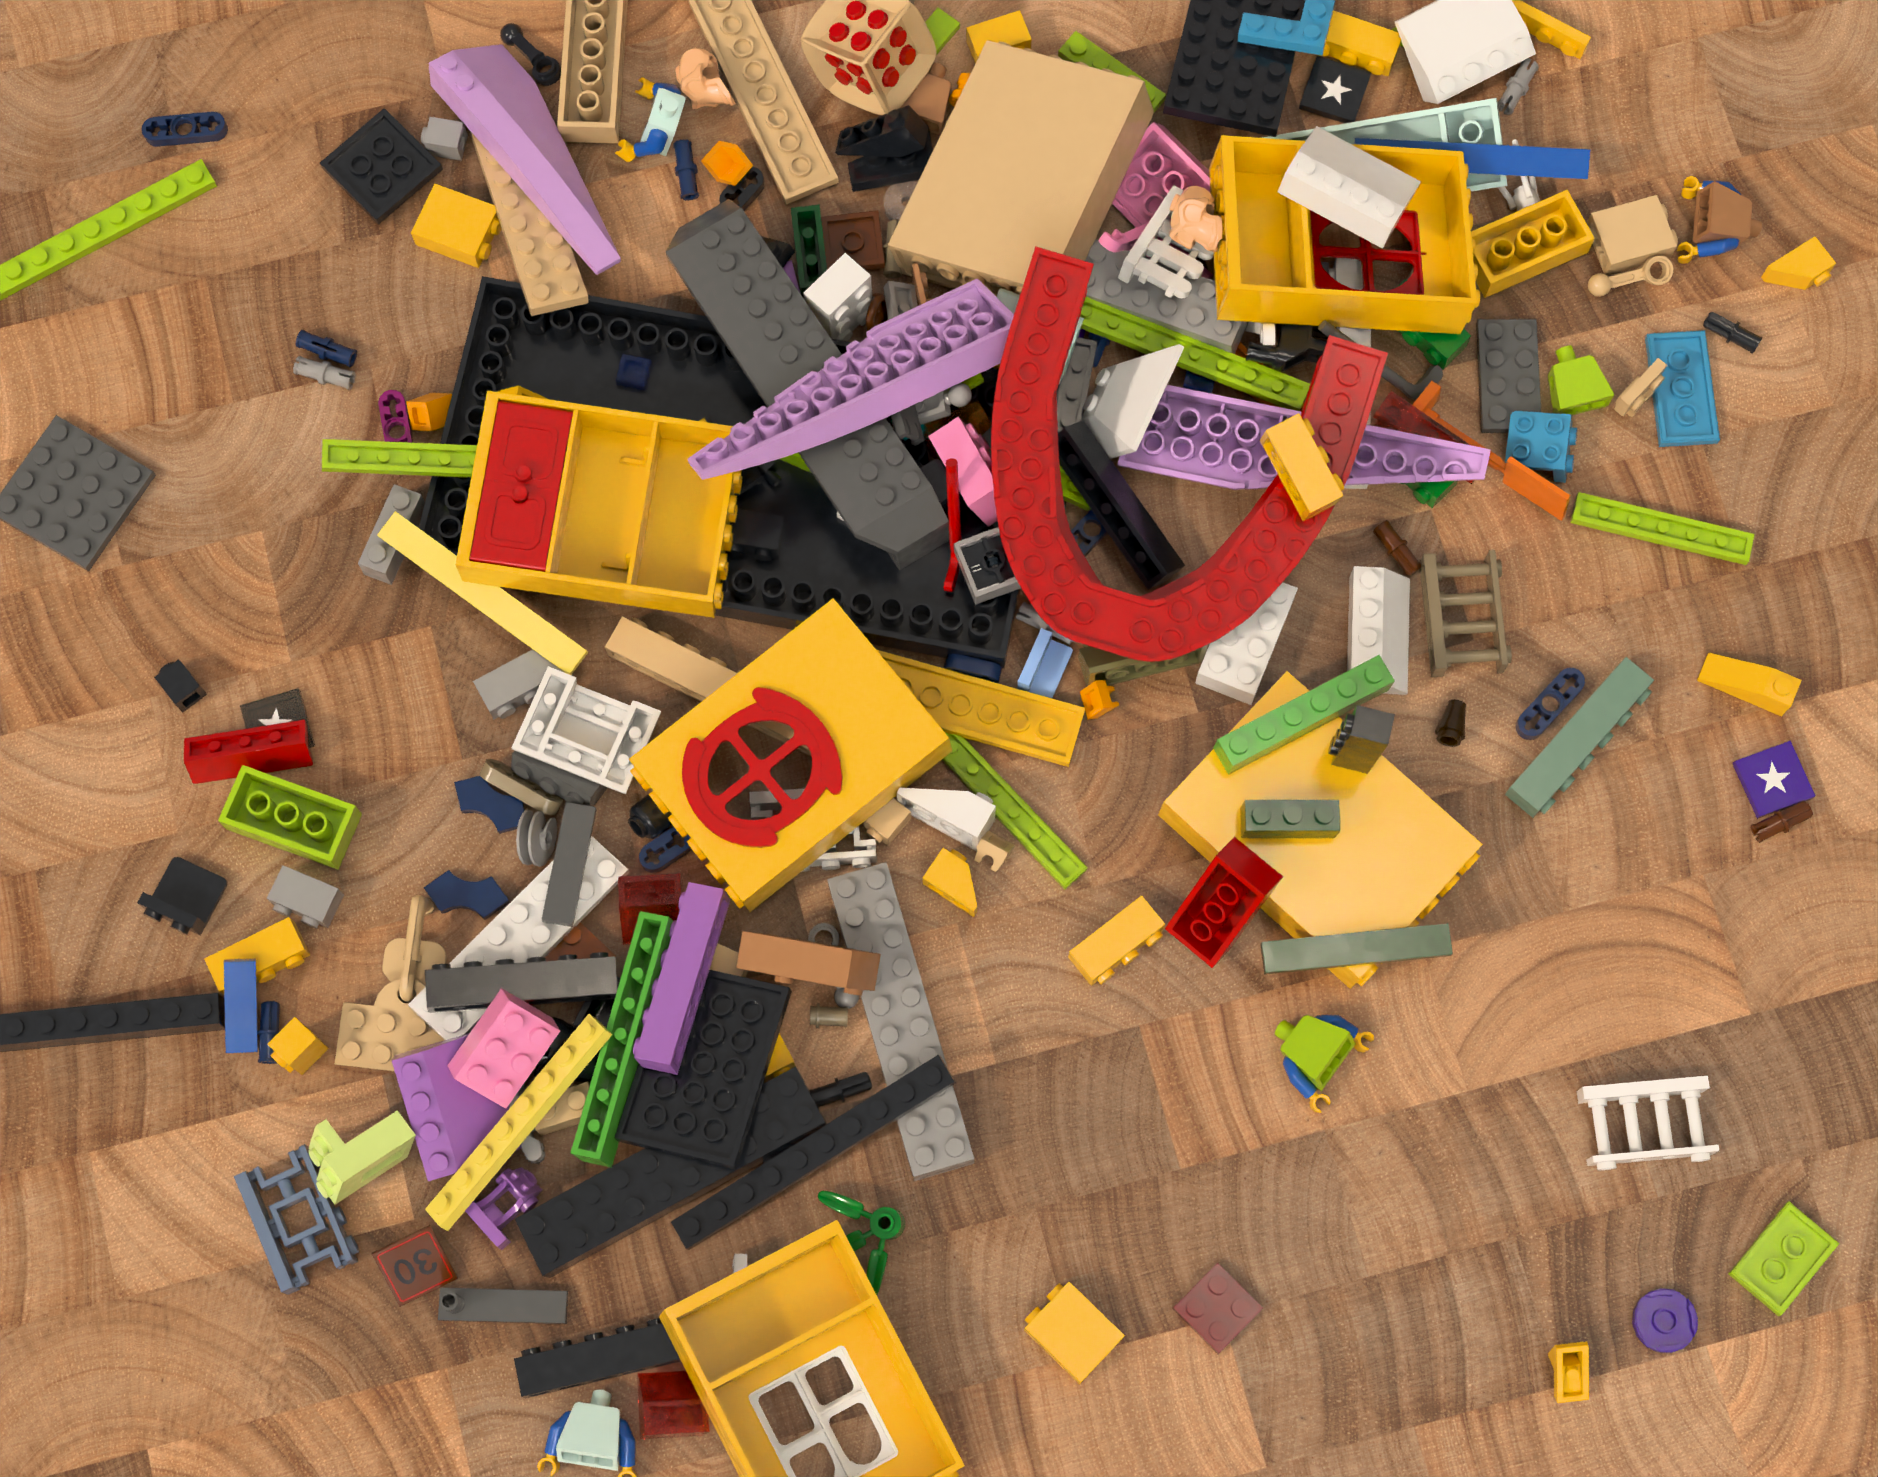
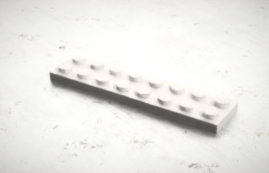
M591 836L573 927L542 922V914L553 866L552 861L449 963L451 968L464 967V963L473 961L482 962L483 966L495 965V961L501 959H513L514 963H527V959L531 957H546L629 873V870ZM426 987L408 1004L444 1040L470 1033L486 1011V1009L428 1013Z

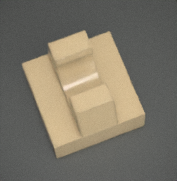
M988 831L981 837L976 847L977 852L974 861L980 863L985 858V855H989L993 858L991 870L996 872L1011 855L1015 845Z

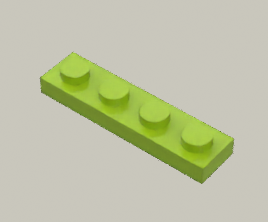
M1077 31L1071 35L1058 51V57L1069 62H1083L1089 67L1102 70L1105 68L1112 70L1116 74L1127 77L1133 75L1145 82L1154 113L1166 100L1164 92Z

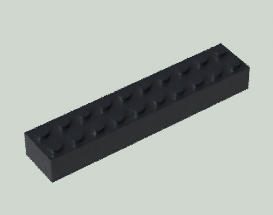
M795 1066L763 1084L736 1170L644 1148L613 1165L612 1168L609 1167L515 1218V1221L542 1276L551 1278L779 1154L827 1123L801 1073Z

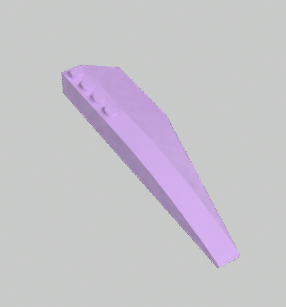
M978 278L874 326L866 332L867 337L861 342L855 340L847 345V352L838 358L832 356L826 360L823 369L818 372H809L775 396V403L768 408L765 406L758 408L753 412L754 417L745 424L739 422L730 428L731 432L724 439L716 438L689 457L688 463L699 477L704 480L761 465L816 447L891 416L1000 364L1014 314Z
M1167 385L1137 451L1119 456L1117 465L1233 490L1265 489L1269 487L1277 476V472L1259 440L1267 429L1298 413L1301 416L1302 412ZM1366 425L1354 464L1345 485L1484 480L1491 449Z

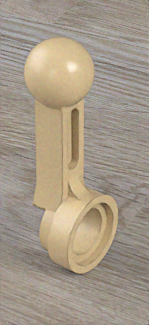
M1652 256L1644 264L1633 270L1610 276L1602 273L1593 275L1588 281V290L1592 295L1601 297L1608 294L1611 288L1645 280L1652 285H1663L1671 279L1673 265L1665 256ZM1655 262L1662 266V274L1657 279L1653 278L1650 274V268Z

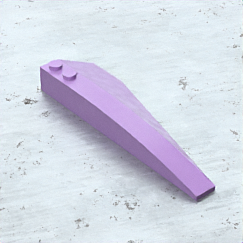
M502 44L452 50L429 62L432 88L460 120L464 122L467 128L592 271L598 275L621 262L618 251L535 81Z

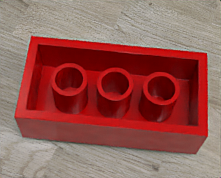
M1234 837L1214 857L1167 924L1165 930L1213 968L1232 948L1283 876Z

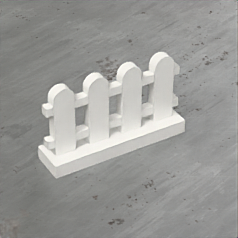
M1175 185L1172 186L1126 256L1118 279L1128 284L1135 274L1139 276V282L1145 284L1148 281L1165 290V295L1169 298H1172L1173 295L1178 298L1189 296L1192 285L1184 277L1187 276L1190 279L1200 278L1204 266L1196 258L1210 260L1213 258L1214 252L1206 250L1198 242H1195L1192 249H1187L1173 241L1170 237L1169 232L1172 229L1170 218L1173 213L1170 211V206L1176 194L1181 195L1184 190ZM1170 243H1172V244L1176 245L1177 247H1179V248H1181V249H1183V250L1189 252L1190 254H1189V255H1186L1185 253H1183V252H1181V251H1179V250H1177V249H1175V248H1173V247H1171V246H1169V245H1170ZM1147 255L1151 257V259L1148 260L1145 258V256ZM1160 262L1170 267L1171 269L1177 271L1178 273L1175 274L1159 266L1157 263Z

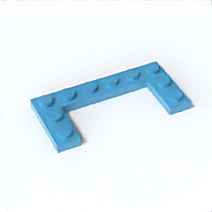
M1305 0L1300 21L1244 12L1238 32V42L1323 55L1336 0Z

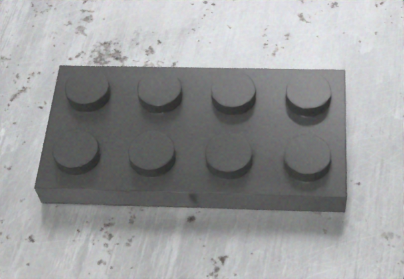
M1478 319L1476 333L1481 433H1508L1512 412H1541L1537 319Z

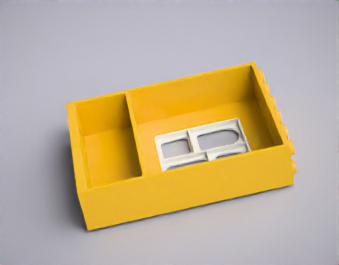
M838 1220L664 1309L659 1316L739 1477H796L790 1466V1459L817 1443H823L826 1446L834 1463V1477H959L957 1470L965 1466ZM832 1357H838L853 1383V1389L829 1404L821 1405L808 1384L805 1374L809 1369ZM789 1381L795 1385L814 1423V1429L787 1445H781L758 1400L762 1394ZM856 1403H861L865 1406L881 1440V1451L877 1458L865 1465L855 1464L846 1457L829 1424L832 1416Z

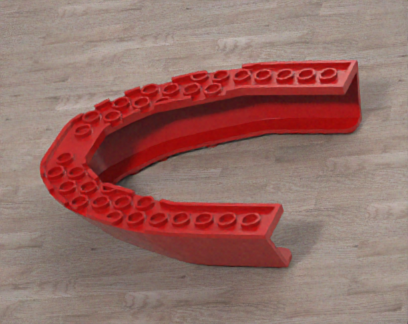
M1035 246L1003 351L992 413L991 462L993 490L999 532L1005 554L1022 591L1042 620L1056 633L1071 641L1132 660L1159 662L1177 658L1216 641L1250 618L1300 562L1329 518L1334 506L1302 521L1277 474L1230 537L1210 559L1196 570L1141 596L1104 586L1095 575L1078 546L1065 514L1059 463L1056 397L1057 388L1087 295L1088 283L1094 264ZM1329 335L1323 355L1320 356L1316 363L1301 418L1309 420L1315 433L1312 436L1317 447L1322 446L1328 455L1329 463H1327L1330 472L1332 475L1336 473L1341 479L1343 486H1345L1366 428L1388 353Z

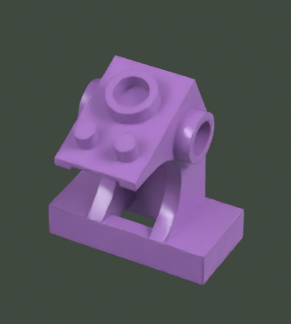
M522 1167L515 1170L508 1168L502 1172L495 1180L498 1186L477 1203L473 1201L465 1210L500 1250H503L511 1243L501 1230L520 1212L523 1211L525 1214L534 1208L539 1202L536 1197L542 1191L536 1184L537 1179L535 1176ZM509 1191L516 1198L517 1202L503 1214L494 1203Z

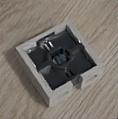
M999 527L954 543V553L975 605L1021 588L1005 554Z

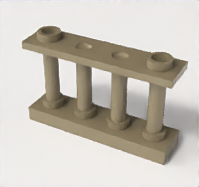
M1489 550L1484 559L1485 563L1446 566L1436 563L1435 553L1423 554L1419 563L1421 564L1420 577L1431 677H1443L1448 667H1451L1453 663L1496 661L1497 674L1503 673L1508 663H1511L1512 651L1511 646L1506 645L1498 578L1502 576V563L1500 559L1496 560L1495 550ZM1486 575L1488 592L1444 594V591H1439L1438 581H1441L1442 578ZM1489 604L1491 620L1448 623L1447 620L1442 619V609H1445V606ZM1493 633L1494 649L1451 651L1445 647V638H1448V635Z

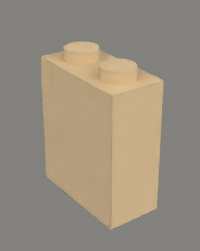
M1657 195L1591 213L1587 225L1595 238L1592 244L1605 275L1609 276L1637 268L1652 256H1665L1669 259L1673 255L1678 245V238L1676 232L1670 229L1667 221V209L1664 204L1660 203Z

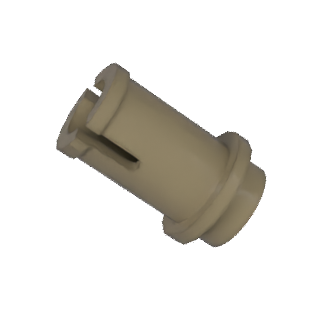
M817 1003V1006H810V1025H816V1028H819V1025L847 1027L848 1007H820V1003Z

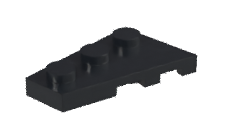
M929 129L924 149L903 157L863 156L849 162L848 169L852 191L856 192L919 180L933 152Z

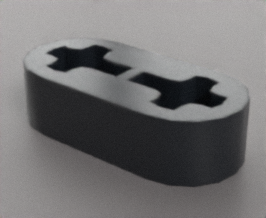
M752 167L735 186L728 185L720 195V204L728 199L733 201L737 198L738 206L745 211L764 189L762 172L758 168ZM755 177L757 184L750 183L746 187V179L752 180Z

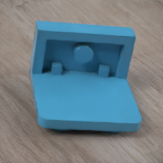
M1528 411L1512 412L1505 463H1507L1511 456L1532 470L1553 471L1554 482L1566 483L1567 473H1573L1574 455H1569L1570 446L1576 445L1577 428L1572 427L1571 414Z

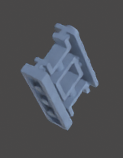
M305 1144L296 1151L288 1152L294 1167L267 1179L263 1169L259 1166L251 1172L244 1171L234 1176L282 1293L287 1295L300 1290L299 1287L310 1284L304 1269L331 1257L335 1267L339 1270L348 1264L358 1262L355 1255L359 1252L357 1243L352 1235L347 1236L343 1227L347 1223L346 1217L340 1206L335 1208L330 1198L326 1199L319 1192L316 1179L321 1166L318 1167L313 1163L309 1156V1147ZM303 1159L319 1195L318 1198H316L313 1189L310 1187L295 1193L290 1181L306 1173L301 1162ZM256 1181H258L260 1188L264 1191L279 1186L284 1199L268 1206L273 1219H270ZM307 1199L318 1225L291 1237L280 1211ZM325 1217H328L343 1255H340L338 1248L334 1245L321 1251L318 1248L314 1237L330 1230ZM280 1238L288 1249L303 1243L308 1257L292 1264L297 1275L296 1277H294L282 1248Z

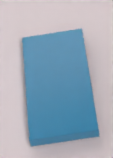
M1705 330L1647 334L1645 336L1648 367L1657 358L1667 364L1662 373L1665 379L1652 395L1659 447L1718 444L1720 436Z

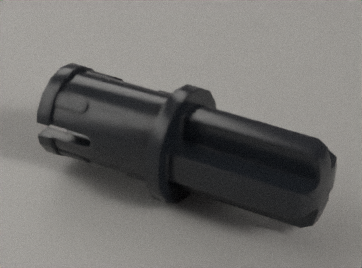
M1710 312L1703 323L1706 329L1727 339L1726 343L1731 341L1752 354L1763 338L1739 326L1740 322L1737 321L1735 324L1714 312Z
M863 1072L839 1081L838 1078H835V1082L813 1090L810 1089V1092L817 1106L821 1107L842 1100L843 1103L845 1102L844 1098L871 1090L872 1083L868 1073Z

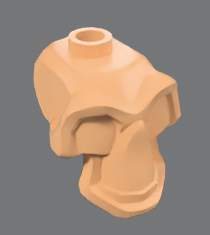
M696 47L688 49L681 56L680 66L676 67V78L680 84L681 91L691 99L692 109L705 106L717 107L718 104L735 105L734 99L720 79L716 57L705 49Z
M1189 186L1181 195L1176 194L1170 206V211L1173 213L1170 221L1172 229L1169 234L1173 241L1187 249H1192L1195 242H1198L1206 250L1217 252L1218 244L1223 234L1222 218L1218 215H1213L1215 199L1208 190L1199 186Z

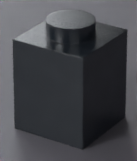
M179 659L176 662L164 665L160 669L159 674L154 677L182 713L207 695Z

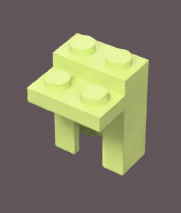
M398 1110L346 1144L327 1119L315 1126L308 1149L313 1163L318 1167L321 1166L316 1179V1185L323 1197L326 1199L330 1198L335 1205L408 1157L416 1134Z

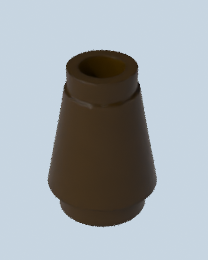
M1456 699L1448 701V705L1435 730L1437 741L1445 746H1459L1461 741L1465 739L1466 704L1463 701Z

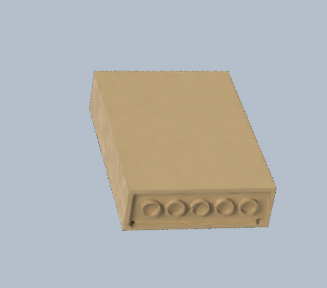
M987 40L888 243V247L897 265L901 268L902 274L912 277V264L918 263L920 272L926 273L928 282L956 289L978 278L995 296H997L1000 288L1020 295L1035 246L1085 261L1154 114L1145 82L1133 75L1127 77L1116 74L1109 69L1104 68L1100 70L1089 67L1083 62L1073 63L1063 60L1056 55L1046 56L1029 48L1019 49L1000 41L996 43Z

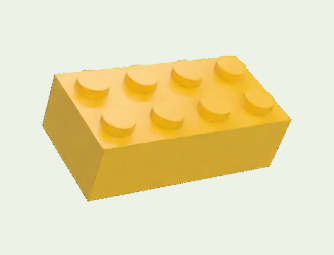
M1565 190L1471 231V239H1475L1476 243L1473 255V262L1478 266L1476 283L1484 298L1587 254L1595 238L1569 191Z

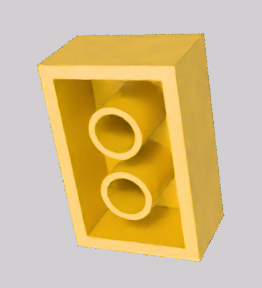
M1298 413L1267 429L1259 441L1302 521H1305L1336 505L1343 497L1341 491L1344 490V486L1336 473L1332 475L1327 466L1329 458L1322 446L1317 447L1312 438L1315 433L1307 418L1302 419Z

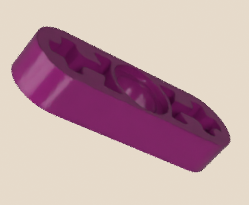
M397 390L385 391L378 401L385 442L414 443L404 396ZM390 400H396L397 402L395 408L398 417H393L389 408ZM396 425L405 427V434L401 438H392L389 435L392 427Z

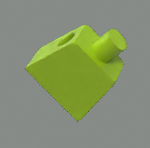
M1571 345L1556 350L1555 353L1559 363L1553 365L1548 373L1553 413L1571 414L1572 416L1608 406L1614 397V393L1594 357L1588 355L1576 358Z

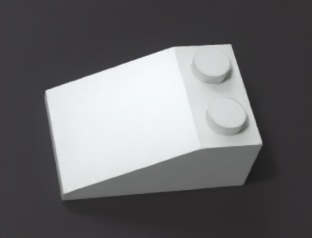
M899 788L897 791V801L910 810L913 817L977 851L976 847L981 837L990 830L995 822L996 806L992 804L993 800L980 792H977L975 795L969 791Z

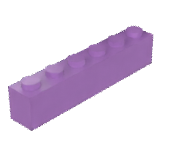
M688 882L686 892H682L680 895L679 915L677 920H674L671 924L670 944L668 949H665L662 953L661 973L659 978H656L653 982L652 1002L650 1008L647 1007L644 1011L642 1019L643 1031L641 1037H637L633 1047L634 1058L643 1068L678 1075L730 904V898L722 888Z

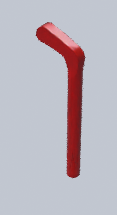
M950 458L946 460L945 464L951 557L944 581V591L954 592L960 568L954 553V543L961 541L958 461Z

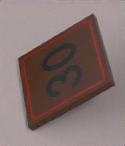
M431 1225L372 1252V1256L399 1307L458 1279Z

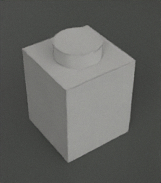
M430 117L428 126L422 129L421 143L424 144L426 150L432 156L462 161L468 134L464 122Z

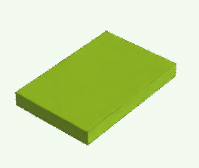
M1788 1201L1728 1274L1779 1317L1786 1311L1840 1243Z

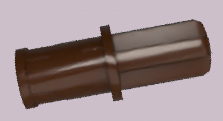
M1388 520L1380 523L1374 529L1373 533L1387 549V555L1389 557L1392 556L1406 575H1413L1421 568L1419 561L1406 546L1408 542L1401 539Z
M1802 801L1781 812L1779 810L1774 811L1773 816L1752 824L1750 828L1753 836L1758 835L1756 840L1761 843L1763 840L1782 831L1784 833L1789 832L1790 827L1811 818L1813 812L1810 805Z

